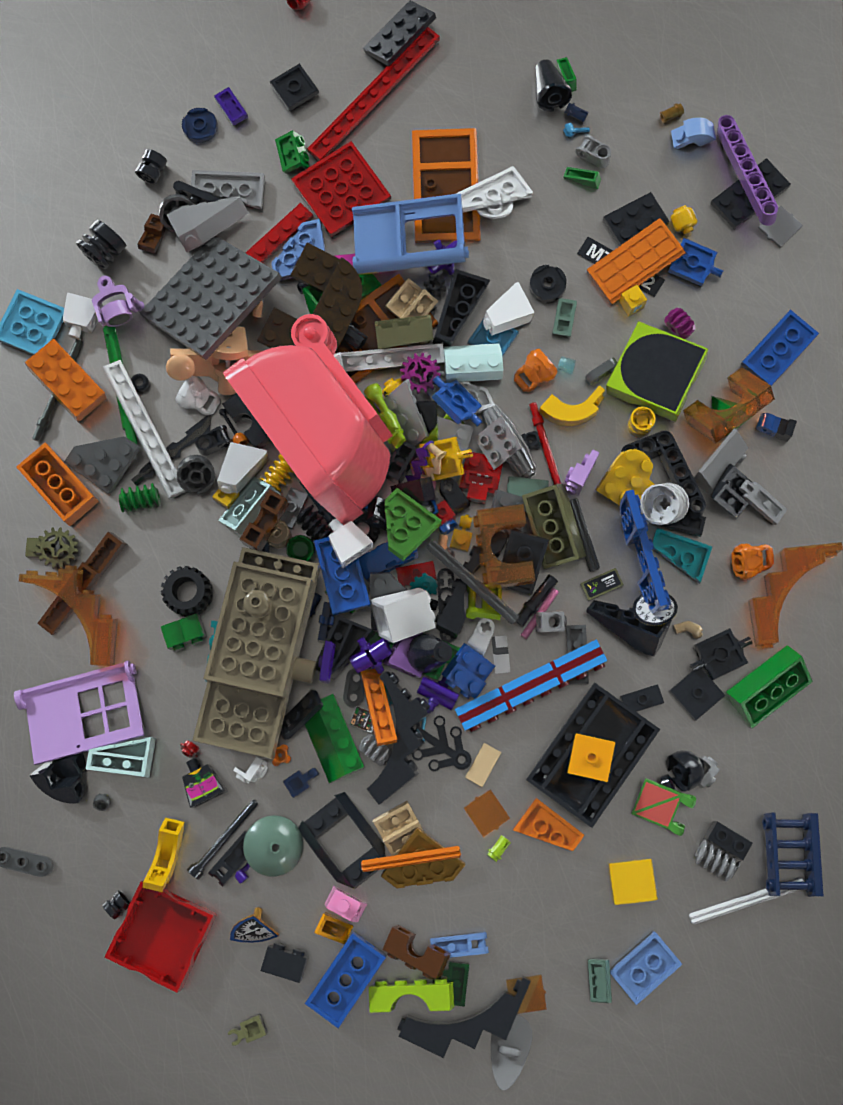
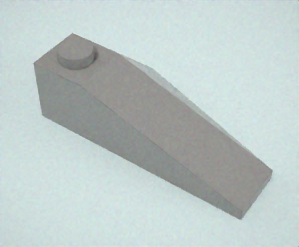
M238 196L220 199L215 202H202L191 206L184 205L168 213L167 217L186 252H189L247 215L248 211L241 197Z

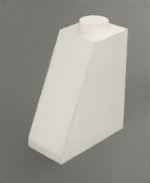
M519 282L515 283L486 311L483 324L485 329L489 330L491 336L532 321L534 310Z
M231 442L217 480L219 490L227 494L240 492L267 464V450Z

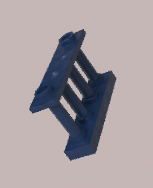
M774 812L764 814L762 825L765 829L768 874L766 890L769 892V896H780V890H806L808 897L824 896L818 813L802 814L803 818L801 820L776 819V813ZM776 828H802L804 839L777 840ZM778 848L803 849L805 851L804 861H778ZM779 869H804L807 880L805 882H780Z

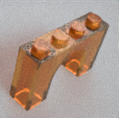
M742 367L727 378L731 391L742 398L735 406L725 410H714L696 400L683 410L687 424L715 444L732 432L734 428L736 429L775 400L771 385Z
M524 504L477 510L476 516H473L474 527H478L479 535H476L477 547L481 546L482 554H479L480 566L484 565L485 573H482L483 584L487 585L488 589L533 584L535 582L533 561L514 564L503 563L494 556L490 545L492 537L497 532L505 529L525 527Z

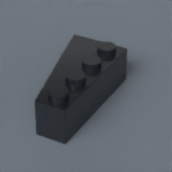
M455 269L432 344L443 343V347L453 345L490 283L489 279Z

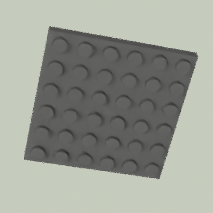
M214 236L194 253L139 313L143 318L207 360L282 279V276L267 265L221 238Z

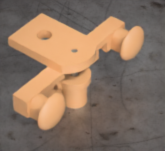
M236 327L207 360L190 349L170 348V359L166 363V371L171 378L178 381L187 380L191 376H209L218 382V392L220 394L234 395L236 391L223 374L225 370L235 364L230 363V360H236L237 362L244 358L246 361L264 350H248L245 327ZM219 359L226 360V363H219Z

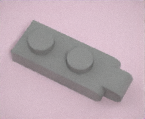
M745 480L739 488L744 494L743 499L773 525L778 524L787 511V508L757 482L752 483L749 480Z

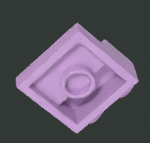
M592 449L590 455L586 453L581 464L577 463L575 468L570 467L564 481L567 483V493L571 495L580 494L596 463L599 452Z

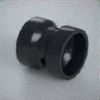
M118 890L113 894V898L104 902L102 906L110 917L117 919L121 911L128 909L130 901Z

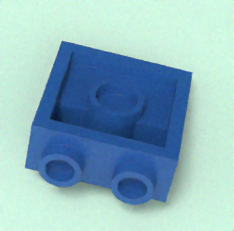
M464 643L441 675L446 678L445 683L453 689L456 686L461 689L459 693L464 697L476 699L487 684L484 681L495 665Z

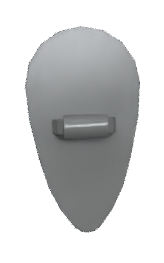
M518 1014L507 1040L493 1034L491 1035L492 1070L495 1081L501 1090H507L519 1077L532 1043L530 1024L523 1016Z

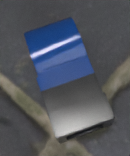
M761 413L756 429L766 435L788 442L793 435L797 421L793 419L786 420L770 413Z

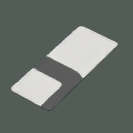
M507 636L492 637L495 673H509L510 661Z

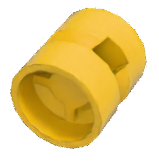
M648 407L636 408L632 412L627 426L631 435L638 438L647 436L655 423L656 417L654 412Z

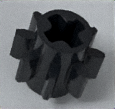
M438 274L436 277L429 275L428 282H424L425 290L433 297L438 296L441 298V292H446V287L443 286L445 279L441 280Z

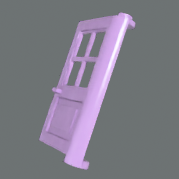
M128 660L124 663L14 692L17 708L19 710L26 708L34 765L89 751V749L145 736L134 675L137 674L134 663L131 664ZM123 681L126 701L106 707L103 686ZM98 688L101 708L81 713L78 693ZM127 706L130 727L110 732L107 711ZM102 713L105 734L85 739L82 718Z

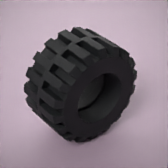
M179 566L176 567V571L172 569L170 571L171 575L169 577L166 575L164 577L165 583L162 582L161 584L163 588L161 590L163 602L170 610L180 616L201 614L200 611L202 609L204 611L207 609V603H211L210 596L213 597L212 585L209 579L195 567L185 566L182 568ZM185 582H194L197 586L195 596L189 601H180L177 597L179 587Z

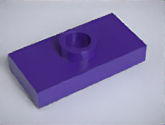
M229 87L214 95L216 102L233 126L248 118V114Z
M325 641L323 656L319 658V667L321 668L319 680L327 684L331 680L336 647L331 641Z

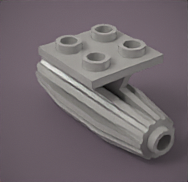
M497 405L489 407L481 415L486 428L474 437L493 469H496L506 461L520 477H532L537 467L524 439L513 422Z

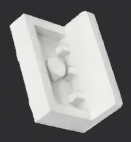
M256 757L247 772L237 767L233 771L238 773L236 777L248 784L249 782L256 783L258 778H262L267 772L268 767L266 766L268 762L260 757Z

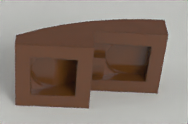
M150 214L144 225V233L137 243L138 249L156 253L166 229L158 215Z

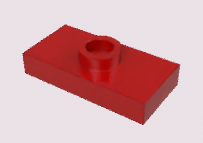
M433 561L396 568L398 581L403 586H410V582H415L414 577H421L423 573H427L428 576L437 580Z

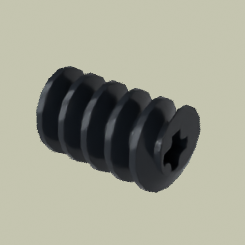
M311 505L299 513L296 522L298 525H302L301 529L306 531L307 536H312L311 540L314 542L315 540L329 537L333 530L331 528L325 529L328 522L321 524L324 519L323 516L316 518L319 512L315 511L312 513L311 511L314 506Z

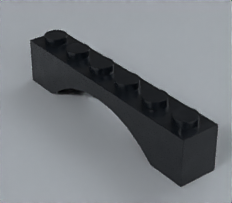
M490 525L487 526L486 530L482 529L477 538L480 540L478 545H474L469 553V556H471L470 561H465L463 566L474 575L481 566L500 556L509 534ZM456 578L452 589H454L452 595L448 594L443 603L446 607L443 612H438L434 621L437 623V630L457 639L466 621L464 594L467 584Z

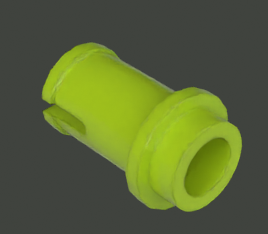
M501 835L492 849H488L487 855L495 862L498 859L501 860V855L511 842Z

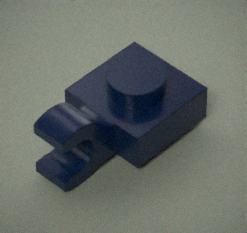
M316 768L310 769L305 774L298 770L283 780V783L291 796L295 798L310 788L308 781L318 776L319 772Z

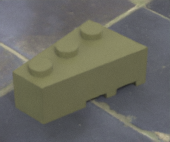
M431 315L375 321L378 349L410 346L411 343L417 342L419 344L430 343V340H434Z

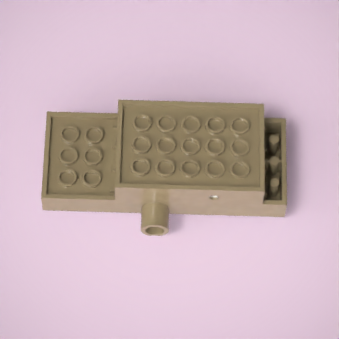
M242 547L239 561H234L210 650L203 678L207 681L192 741L274 760L293 680L312 684L316 672L317 661L299 658L320 574L321 568L319 564ZM261 590L269 596L271 609L266 616L255 618L245 610L244 598L250 591Z

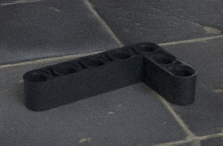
M660 431L623 446L621 452L637 449L644 452L650 459L659 456L671 482L693 492L687 493L689 498L687 515L692 519L702 517L706 508V502L671 432ZM666 440L668 444H662L660 441ZM649 447L651 450L645 451L642 448ZM673 456L676 460H669L668 457ZM681 472L684 474V477H678L675 473ZM697 505L700 507V510H694L692 506Z

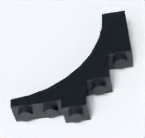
M385 671L379 677L388 689L393 702L396 717L397 743H394L393 751L386 767L379 777L367 788L378 805L386 801L419 774L417 772V765L413 760H408L407 757L425 744L422 740L424 739L423 734L418 729L414 730L413 727L431 713L429 711L430 705L427 701L419 697L411 700L412 695L406 688L402 689L398 684L400 682L399 678L394 672L390 673L389 671Z

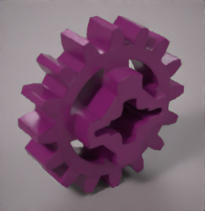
M414 353L413 359L408 356V363H402L405 369H400V373L403 374L401 381L409 379L411 391L416 389L417 394L420 393V390L427 394L428 388L433 391V384H435L433 379L436 376L441 378V374L438 373L440 366H435L437 360L431 361V355L425 358L424 353H421V357ZM414 364L413 370L408 372L409 368ZM418 367L421 373H423V380L422 377L418 374ZM433 375L432 379L427 383L428 377Z

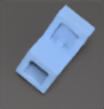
M706 118L683 121V126L671 131L673 146L676 149L691 143L701 147L716 140L714 124Z

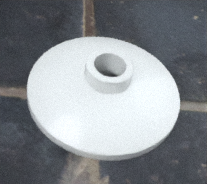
M507 202L477 209V212L486 218H502L512 212L513 203Z

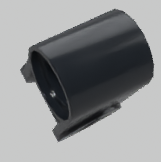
M226 425L218 426L211 431L197 436L195 445L200 454L207 456L229 447L233 440L228 436ZM203 442H209L206 448H201L200 445Z
M444 478L440 483L439 492L453 512L458 514L470 507L467 497L461 491L456 481L452 478ZM445 485L448 487L452 486L451 491L448 489L444 490Z

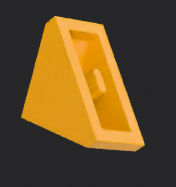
M325 912L314 933L345 945L353 925Z

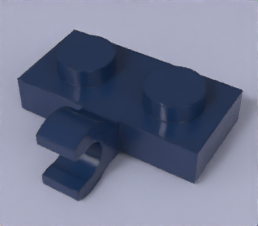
M324 602L322 615H319L318 623L320 628L317 640L320 643H325L331 629L328 626H332L334 622V615H332L329 602Z

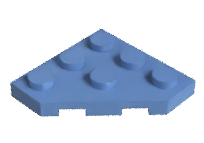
M320 219L301 223L297 233L287 241L278 258L275 257L271 262L272 269L282 276L280 281L292 278L290 275L307 242L326 252Z

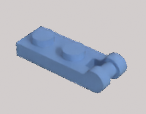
M487 932L430 938L431 945L435 944L451 953L450 958L489 953L485 940L487 939ZM471 940H477V948H472Z

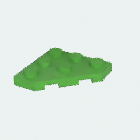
M398 488L384 501L388 550L404 561L441 525L442 520Z

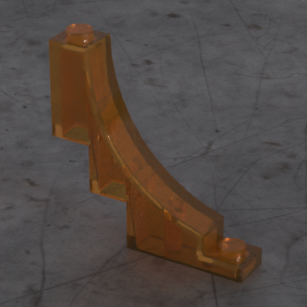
M842 542L784 548L779 552L782 572L768 573L764 576L767 596L752 598L748 601L755 647L761 646L762 649L774 648L773 645L779 642L778 623L787 594L805 573L825 563V557L837 556L843 550Z

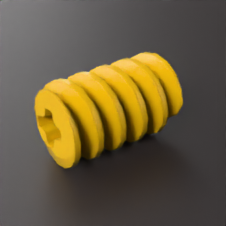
M280 454L278 455L280 461L275 460L273 462L275 467H269L271 473L265 472L264 476L266 479L260 478V480L281 492L279 484L286 485L283 479L290 480L291 477L288 473H295Z

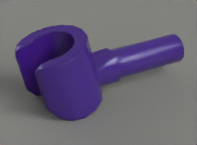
M248 863L235 874V878L240 884L248 878L245 873L250 868Z

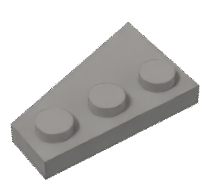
M437 416L438 440L457 436L459 449L461 451L468 450L474 427L463 423L457 424L455 421ZM460 475L449 478H452L456 482H458Z

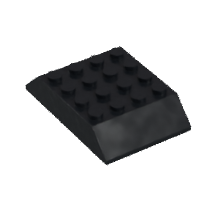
M594 682L537 762L526 781L593 828L654 740L660 728ZM576 733L615 742L608 782L567 773Z

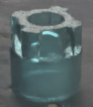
M561 356L558 370L572 375L576 360Z

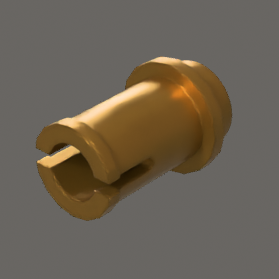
M675 103L673 107L661 111L660 117L662 122L666 123L675 117L680 118L684 114V108L681 103Z

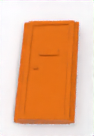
M659 218L589 267L587 272L613 305L620 300L621 293L636 285L640 286L686 254V252L665 223Z

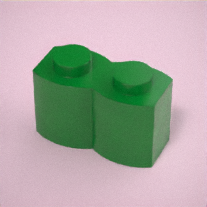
M193 614L161 626L167 648L173 649L174 652L184 649V645L192 643V645L203 642V638L207 637L199 614Z

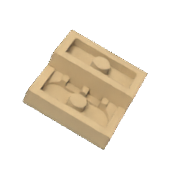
M407 278L386 304L385 308L397 318L423 316L429 314L438 300Z
M408 801L373 819V823L391 856L398 853L417 827L423 831Z

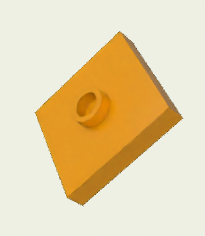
M576 733L567 773L608 782L615 742Z

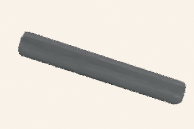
M577 498L570 499L585 549V558L589 570L596 571L600 566Z

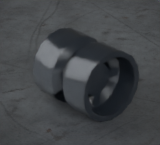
M146 149L142 162L139 163L135 174L147 183L156 184L161 175L160 171H163L167 163V159L157 151Z

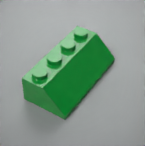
M787 645L726 693L732 705L753 729L811 684L813 680L803 657Z
M334 694L321 699L324 706L305 724L329 784L365 768Z

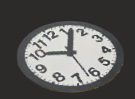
M641 594L633 603V613L644 624L662 625L668 623L676 616L678 605L676 600L669 595L671 601L669 609L652 613L648 608L651 604L645 603Z

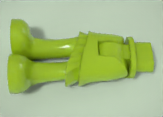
M377 383L371 384L365 388L364 397L393 435L387 442L393 444L397 449L406 440L403 435L404 431L400 429L401 426L396 413L388 409L383 399L380 385Z

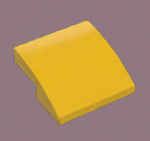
M652 859L609 864L615 905L658 900Z

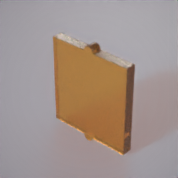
M491 789L480 797H475L473 802L464 807L483 837L494 829L498 830L500 825L510 819Z
M541 974L527 976L526 978L530 979L531 982L517 1014L547 1010L544 995L546 991L543 989ZM522 977L506 979L509 993L515 995L516 992L513 991L517 979L521 980Z

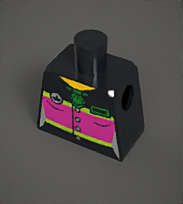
M197 757L186 762L190 773L184 775L182 779L190 808H196L228 792L211 765L207 764L201 767Z

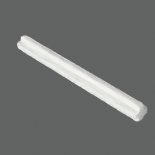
M797 878L788 882H804L803 878ZM763 889L690 913L689 918L691 923L695 925L780 896H769V892ZM780 890V896L798 890Z

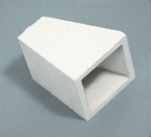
M415 588L370 599L379 636L395 643L435 628L434 621L436 618L430 607L431 598L429 593L421 588Z

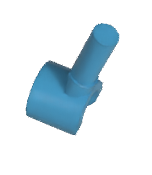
M568 123L563 131L567 137H572L576 133L590 132V128H574L572 123Z

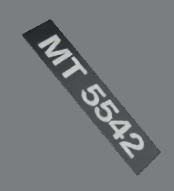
M587 237L577 254L595 264L613 250ZM654 275L641 284L639 288L655 297L665 279Z

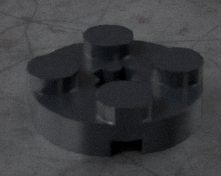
M539 266L533 271L530 278V290L543 303L555 301L566 290V276L556 266ZM545 280L553 282L551 287L544 285Z

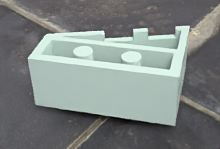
M148 737L89 749L86 770L150 778L156 738Z

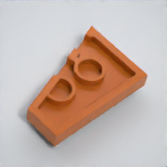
M537 798L513 828V831L570 851H574L585 836Z

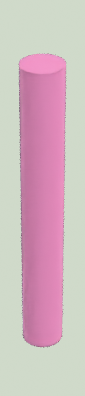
M553 588L537 612H546L559 591ZM534 614L521 633V636L525 639L529 637L536 627V614Z

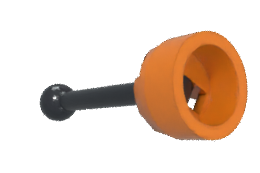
M220 409L219 414L224 417L234 433L233 443L247 445L249 443L248 438L243 433H237L226 415V410Z

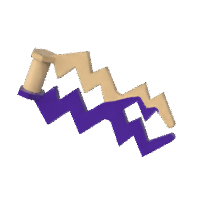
M428 441L423 447L415 449L419 460L411 461L415 475H406L407 481L431 477L434 480L433 474H441V459L447 452L441 451L434 445L433 441ZM429 450L436 456L431 459L434 467L425 468L427 475H422L420 466L428 465L426 457H430Z

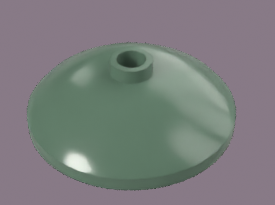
M277 815L263 817L252 824L245 835L243 842L244 856L250 867L261 875L275 877L286 874L297 865L303 852L301 832L292 821L285 817ZM274 844L279 846L277 851L272 850Z

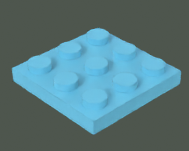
M17 289L0 322V342L34 355L53 338L55 339L63 323L64 308Z

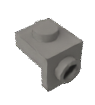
M703 756L701 759L707 770L704 772V778L698 786L700 788L705 786L709 788L715 782L716 778L714 776L720 769L717 767L718 763L713 758Z

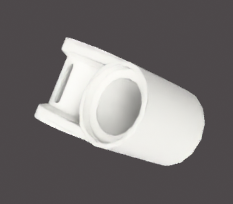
M487 618L481 619L467 643L468 646L484 656L494 633L495 626L493 621ZM486 623H489V628L491 630L483 632V628L481 627V625H486Z

